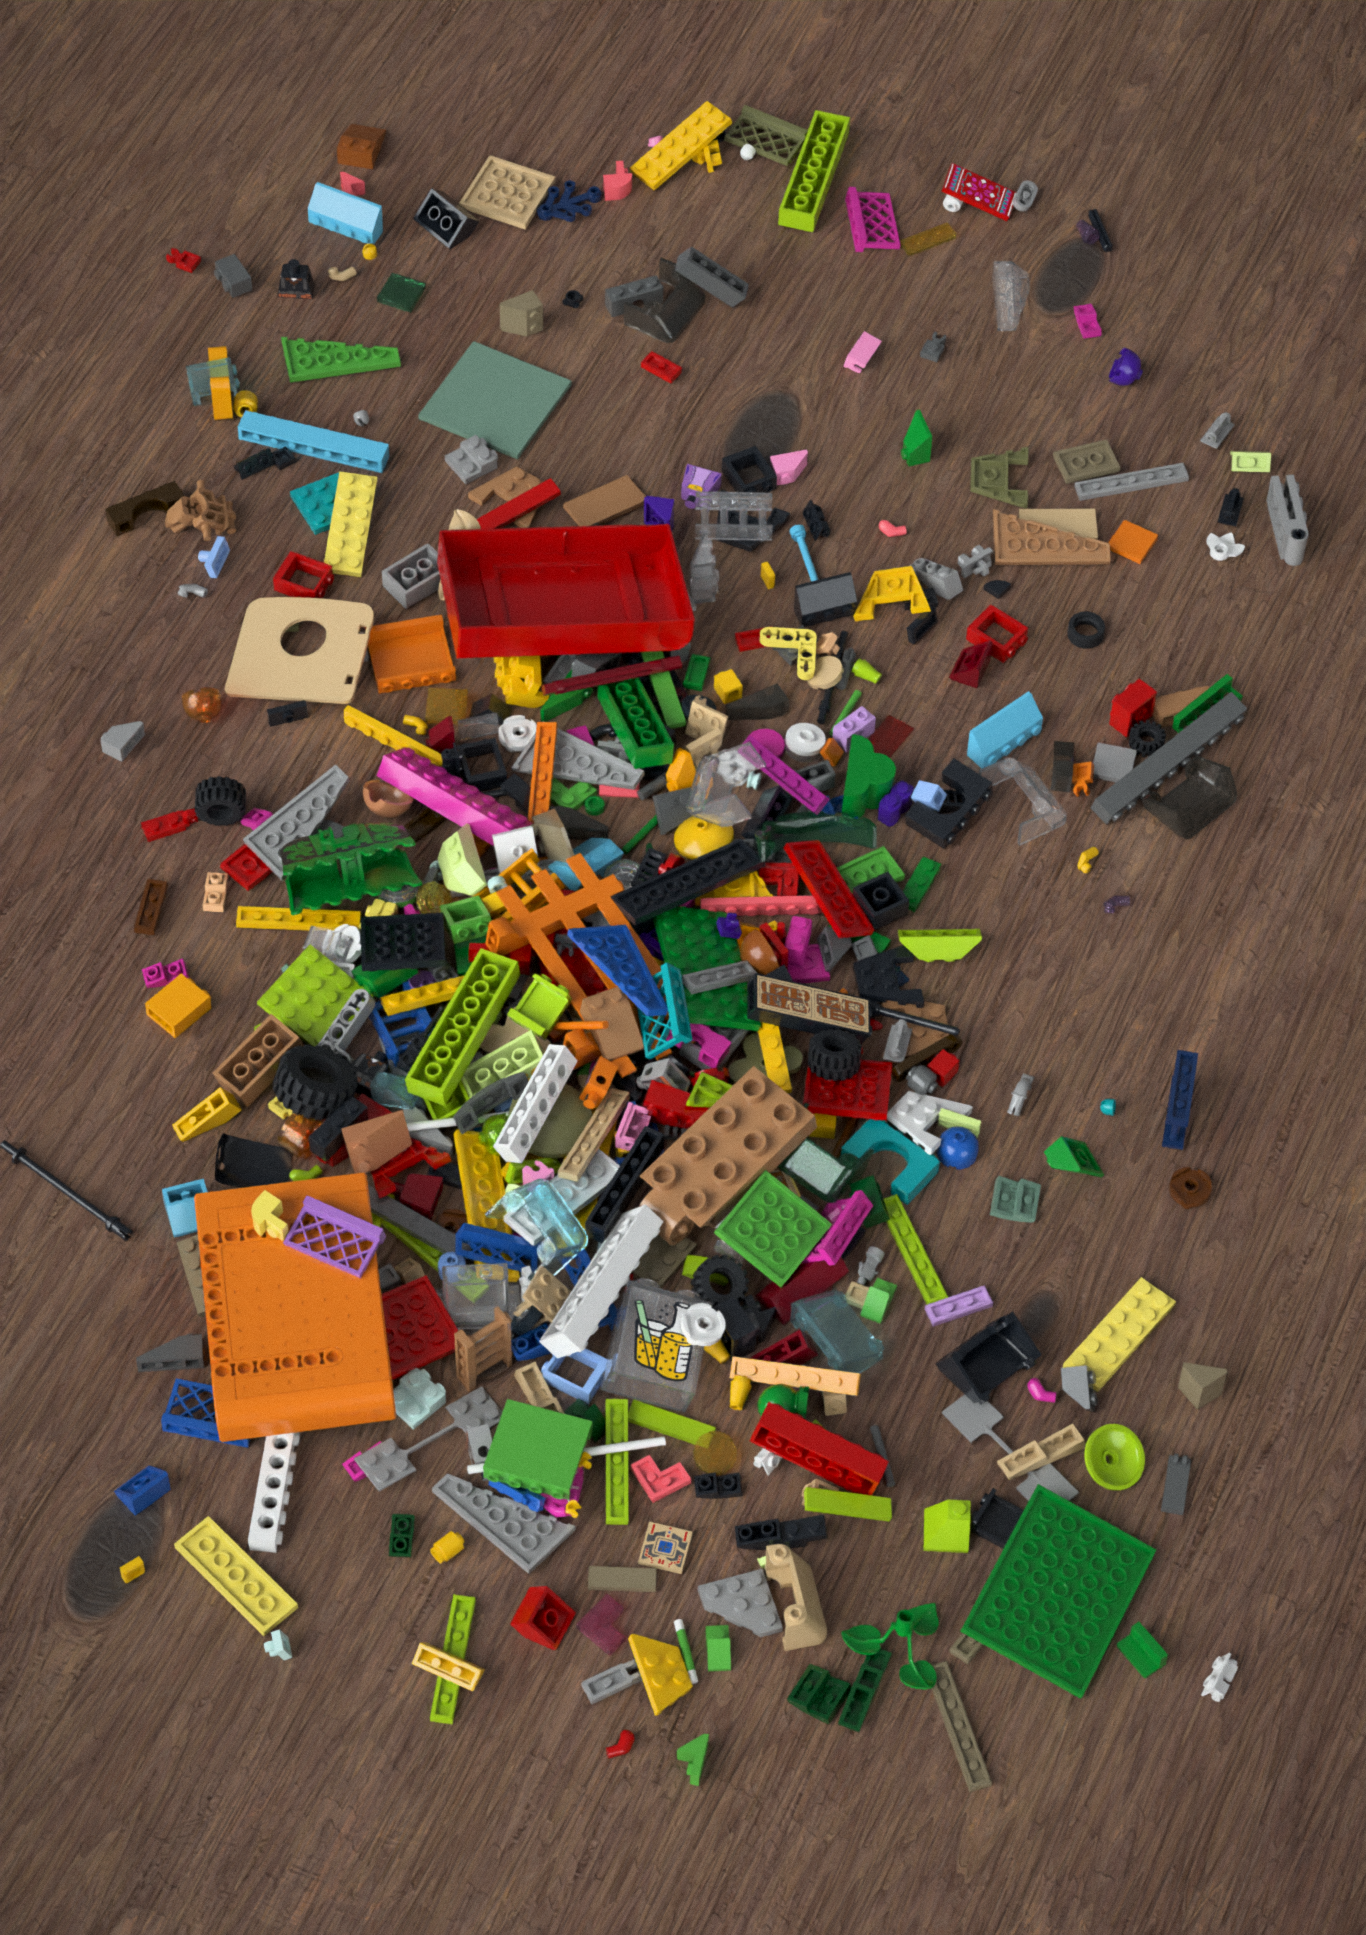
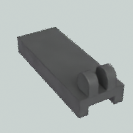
M1174 1453V1456L1169 1455L1161 1512L1183 1515L1191 1459L1187 1458L1188 1455H1183V1457H1179V1454Z

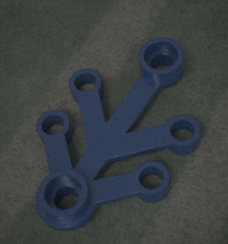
M571 180L566 181L565 191L560 202L553 205L555 198L559 197V188L556 186L550 187L546 203L538 206L537 215L544 221L556 217L567 222H573L576 219V213H580L583 216L592 214L591 205L583 204L578 206L575 204L586 200L591 203H598L601 201L602 192L598 187L592 186L587 193L570 198L572 192L575 191V182Z

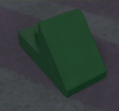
M578 1398L564 1411V1414L592 1421V1435L590 1439L595 1443L605 1435V1417L597 1405L593 1404L589 1407Z

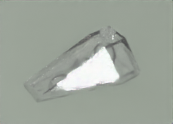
M994 261L992 281L997 330L1016 331L1027 295L1030 291L1029 274L1012 261Z

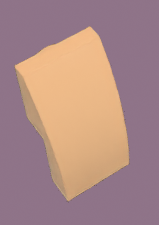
M207 873L203 911L224 912L228 873Z

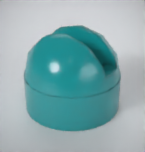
M1116 1099L1103 1100L1100 1106L1101 1112L1105 1115L1114 1116Z

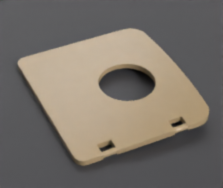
M269 597L258 598L252 601L246 609L225 685L226 694L230 697L305 700L306 702L337 704L352 702L364 662L371 628L374 623L372 608L364 603L321 598ZM301 621H314L321 624L326 630V639L316 652L307 656H293L284 651L281 641L289 627ZM361 627H367L365 634H359ZM348 677H353L352 684H346Z

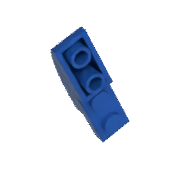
M546 1323L511 1340L512 1353L517 1361L534 1359L551 1353L539 1342L549 1327Z

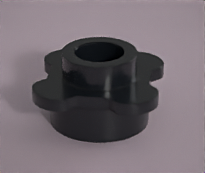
M570 290L566 293V298L562 300V303L573 308H579V303L584 300V297L578 291Z

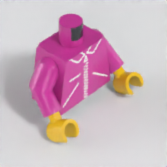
M587 1452L582 1454L570 1489L569 1500L556 1499L551 1495L541 1493V1496L546 1498L544 1508L555 1518L566 1516L577 1518L578 1513L576 1510L582 1508L578 1503L584 1481V1470L582 1468L590 1469L592 1466L587 1461L592 1456Z

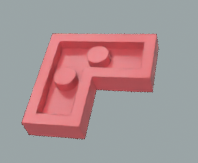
M650 1455L630 1465L631 1471L652 1503L691 1484V1478L680 1462L662 1472Z

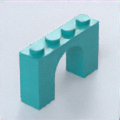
M869 1119L844 1144L841 1149V1159L858 1170L876 1152L888 1150L900 1154L906 1160L907 1167L892 1182L890 1194H897L900 1201L908 1205L938 1174L940 1161L935 1155L927 1154L920 1145L907 1139L902 1132L891 1128L886 1121Z

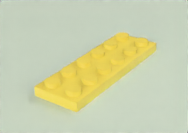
M339 472L324 559L325 564L332 566L333 574L361 577L377 486V477Z
M1141 1277L1063 1363V1368L1084 1365L1091 1367L1096 1375V1383L1093 1384V1389L1098 1392L1173 1309L1176 1301Z
M209 1516L174 1543L175 1549L263 1636L298 1609V1604Z

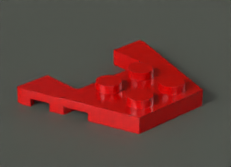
M411 1138V1146L378 1169L371 1171L378 1198L381 1199L396 1191L395 1184L389 1177L396 1176L399 1172L408 1167H413L423 1159L436 1170L451 1162L450 1155L446 1152L439 1153L432 1146L425 1147L420 1141Z

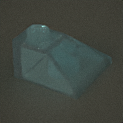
M377 1071L370 1084L373 1100L384 1106L413 1110L419 1096L408 1093L405 1082L407 1075Z

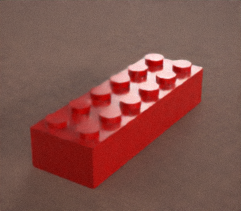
M768 1402L749 1440L856 1494L872 1496L889 1463L880 1454L871 1453L860 1444L851 1443L845 1440L843 1436L831 1433L821 1425L811 1423L801 1415L791 1413L781 1405Z

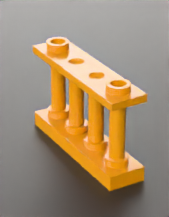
M532 848L522 854L518 860L498 875L504 877L507 886L515 882L526 894L521 901L529 913L541 908L548 902L538 887L532 889L521 878L530 869L534 874L542 871L537 865L540 859ZM552 873L550 876L560 890L564 889L565 886L555 873ZM485 886L474 896L479 895L482 899L491 893L488 886ZM508 910L502 915L498 913L492 916L493 919L505 917L510 922L514 920Z

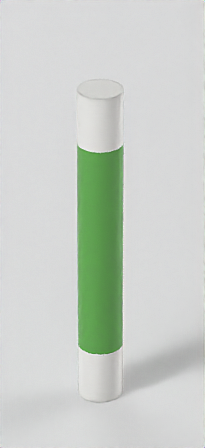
M677 1619L674 1621L684 1664L691 1683L696 1684L698 1678L683 1620Z

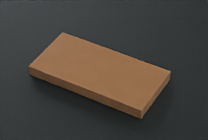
M626 475L564 503L563 508L578 526H596L644 506V497L646 496Z

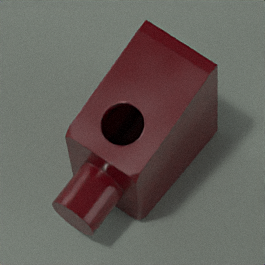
M409 1174L405 1184L393 1182L396 1191L390 1194L400 1196L401 1204L432 1220L444 1189L443 1177Z

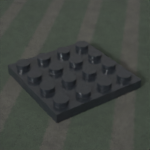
M443 912L361 917L362 971L374 972L377 970L446 967Z

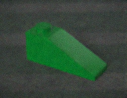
M572 669L564 679L572 677ZM593 688L557 695L552 694L540 709L541 722H547L581 705L586 698L588 699L591 696Z

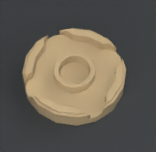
M833 656L816 659L814 677L807 680L809 686L817 690L818 688L828 689L835 686L841 680L842 673H844L841 661Z

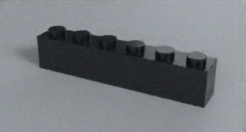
M647 1126L643 1128L585 1221L586 1237L603 1244L621 1214L625 1212L644 1180L640 1175L663 1151V1133Z

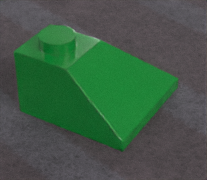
M920 409L916 410L903 441V449H901L902 459L906 460L909 467L930 462L932 434Z
M1061 1136L1044 1151L1047 1163L1053 1169L1096 1177L1104 1176L1087 1144L1083 1141Z

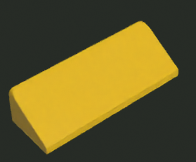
M420 1642L412 1661L413 1665L471 1691L475 1690L485 1671L480 1666L426 1642Z

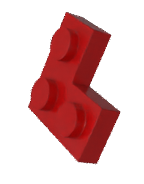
M765 863V867L759 869V877L762 878L766 885H778L777 896H799L800 874L793 863Z

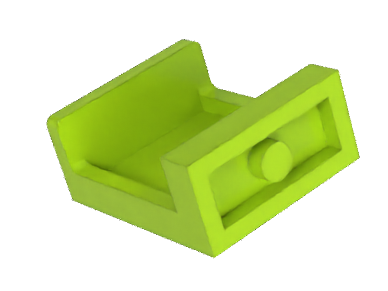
M534 973L532 976L534 981L516 1008H511L507 1016L545 1041L572 998L568 994L569 990L560 984L555 986L546 975L541 974L539 976Z

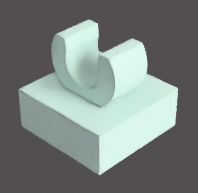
M280 1629L271 1632L273 1641L264 1643L265 1652H269L271 1657L278 1655L283 1660L292 1658L289 1637Z

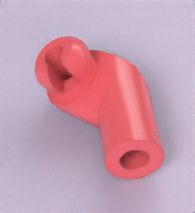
M887 520L879 522V529L888 537L907 534L905 525L895 527Z

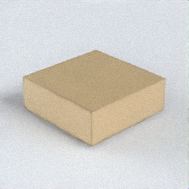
M852 1281L843 1302L862 1309L869 1287Z

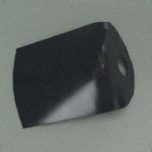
M223 1133L217 1147L215 1180L224 1185L240 1188L288 1182L291 1171L292 1149L246 1140ZM221 1163L225 1165L223 1170L220 1169Z

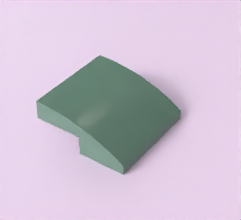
M998 1176L995 1180L990 1215L1018 1222H1034L1041 1185L1022 1178L1019 1182Z

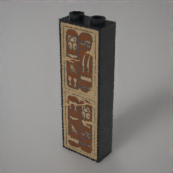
M755 973L747 983V1019L812 1034L820 1033L822 1030L841 1029V1031H848L850 1034H854L861 1041L860 1044H863L872 1034L870 999Z

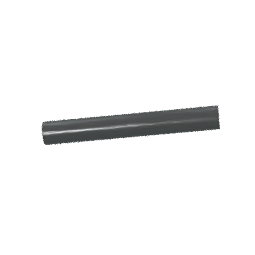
M871 1426L870 1430L877 1454H880L885 1460L889 1461L879 1426ZM888 1463L883 1475L887 1487H892L895 1485V1480Z

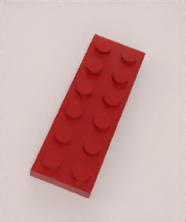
M813 840L786 843L784 846L785 852L838 938L872 935L875 929L821 842Z

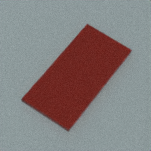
M888 715L868 740L873 745L874 753H881L891 758L914 728Z

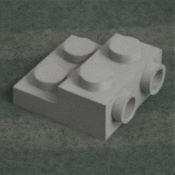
M474 435L460 442L459 449L445 455V462L465 484H468L497 469L498 455L495 450L487 448L488 445L484 438L479 439L477 435Z

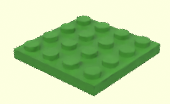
M765 1170L715 1230L714 1234L781 1288L832 1224Z

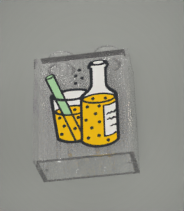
M650 1279L628 1280L618 1300L600 1390L685 1413L696 1393L704 1346L691 1345L687 1342V1338L681 1329V1320L690 1306L697 1303H706L712 1306V1303L701 1300L699 1294L690 1290H680L675 1293L660 1289L659 1285ZM700 1321L699 1326L705 1329L708 1324Z

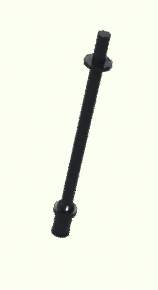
M6 1140L0 1144L2 1149L13 1156L12 1163L18 1164L21 1162L104 1222L107 1231L114 1232L124 1241H128L131 1238L128 1233L133 1235L134 1231L120 1222L119 1217H110L26 1156V1148L20 1147L17 1149Z

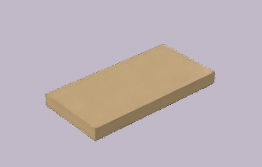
M1019 509L1020 519L1036 521L1056 527L1060 531L1067 533L1069 531L1080 537L1098 540L1095 509Z

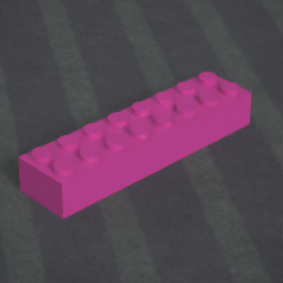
M405 747L383 756L377 777L459 826L463 827L466 823L469 824L474 835L493 846L492 835L533 824L525 816L511 811L510 807L496 802L492 796L481 793L475 786L464 783L460 777L449 774L443 767L432 764L428 758L417 755L411 748Z

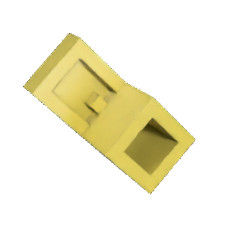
M264 1190L252 1205L251 1213L254 1229L260 1236L267 1230L270 1236L278 1237L284 1241L289 1231L287 1223L278 1218L283 1213L282 1201Z

